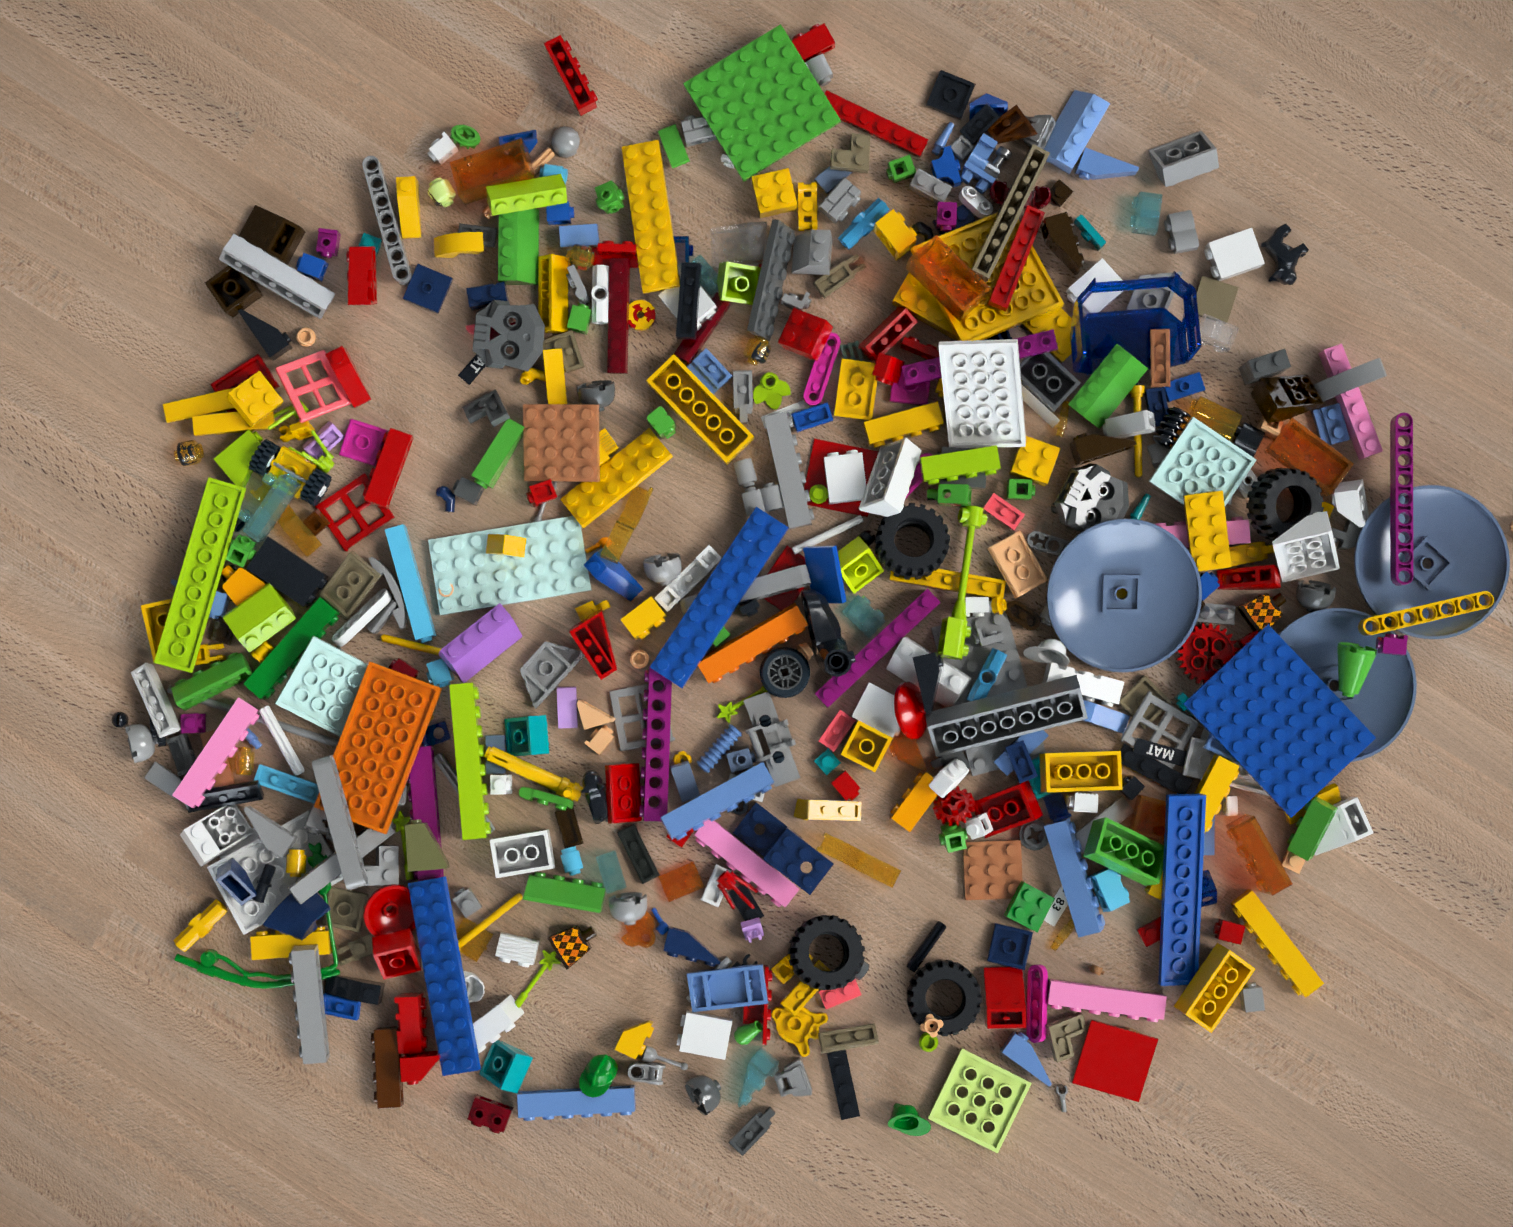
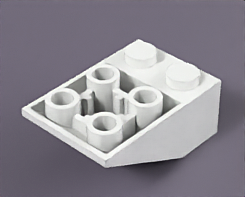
M1350 797L1333 805L1338 809L1314 854L1315 856L1373 834V830L1358 797Z
M237 805L221 807L184 829L180 836L200 867L253 834L254 831Z

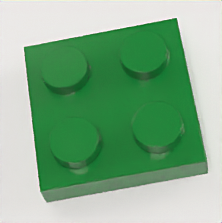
M1021 881L1004 916L1038 933L1055 898Z

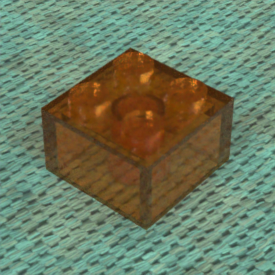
M1138 794L1129 829L1143 836L1164 841L1166 801Z

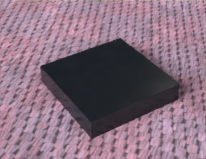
M940 70L926 107L961 120L976 84Z

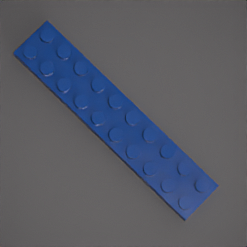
M758 507L754 509L651 664V669L683 689L789 527Z
M1205 794L1166 795L1158 984L1160 986L1188 985L1198 971L1206 812Z
M445 876L408 883L438 1054L441 1056L442 1076L478 1071L481 1069L447 878Z

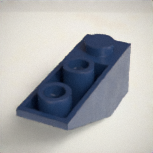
M669 927L663 950L667 952V955L672 957H678V955L686 956L685 959L692 962H697V959L703 960L705 965L713 967L716 964L720 965L721 960L689 931Z

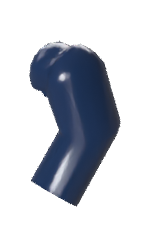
M446 486L438 487L436 495L446 501L445 512H455V495Z

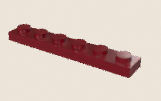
M610 258L607 358V373L628 374L630 259Z

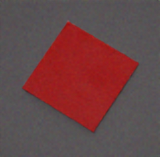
M814 438L804 491L808 490L810 492V489L818 484L827 488L824 457H827L828 453L839 452V455H845L846 451L858 450V453L863 455L867 486L879 451ZM827 498L821 504H816L811 499L807 502V505L864 517H868L869 514L859 510L861 501L829 505V499Z
M1091 1020L1072 1083L1139 1102L1159 1039Z

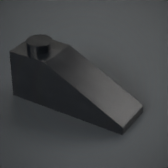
M242 309L238 310L254 336L273 361L292 349L290 345L292 340L286 332L282 333L277 328Z
M938 652L912 657L926 715L933 711L942 672L941 667L944 666L942 656L938 655Z
M337 975L327 978L324 993L358 1002L379 1005L382 1002L385 983Z

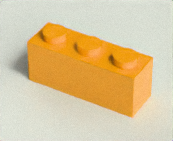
M925 771L923 774L919 773L915 777L913 788H908L902 795L904 800L901 804L898 805L896 803L890 811L892 814L890 818L909 832L938 795L929 787L934 777Z

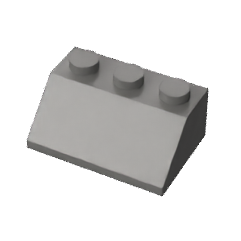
M1202 131L1149 150V155L1158 178L1165 187L1173 186L1176 183L1219 168L1217 148Z

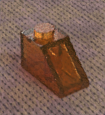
M902 736L891 741L889 750L892 757L896 756L898 760L918 769H927L915 739Z

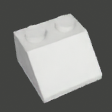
M1363 479L1340 482L1334 494H1332L1333 505H1336L1337 511L1359 527H1364L1369 517Z

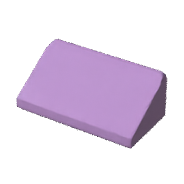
M328 421L316 432L328 451L345 437L331 421ZM314 436L302 445L303 449L316 460L320 455L325 456Z

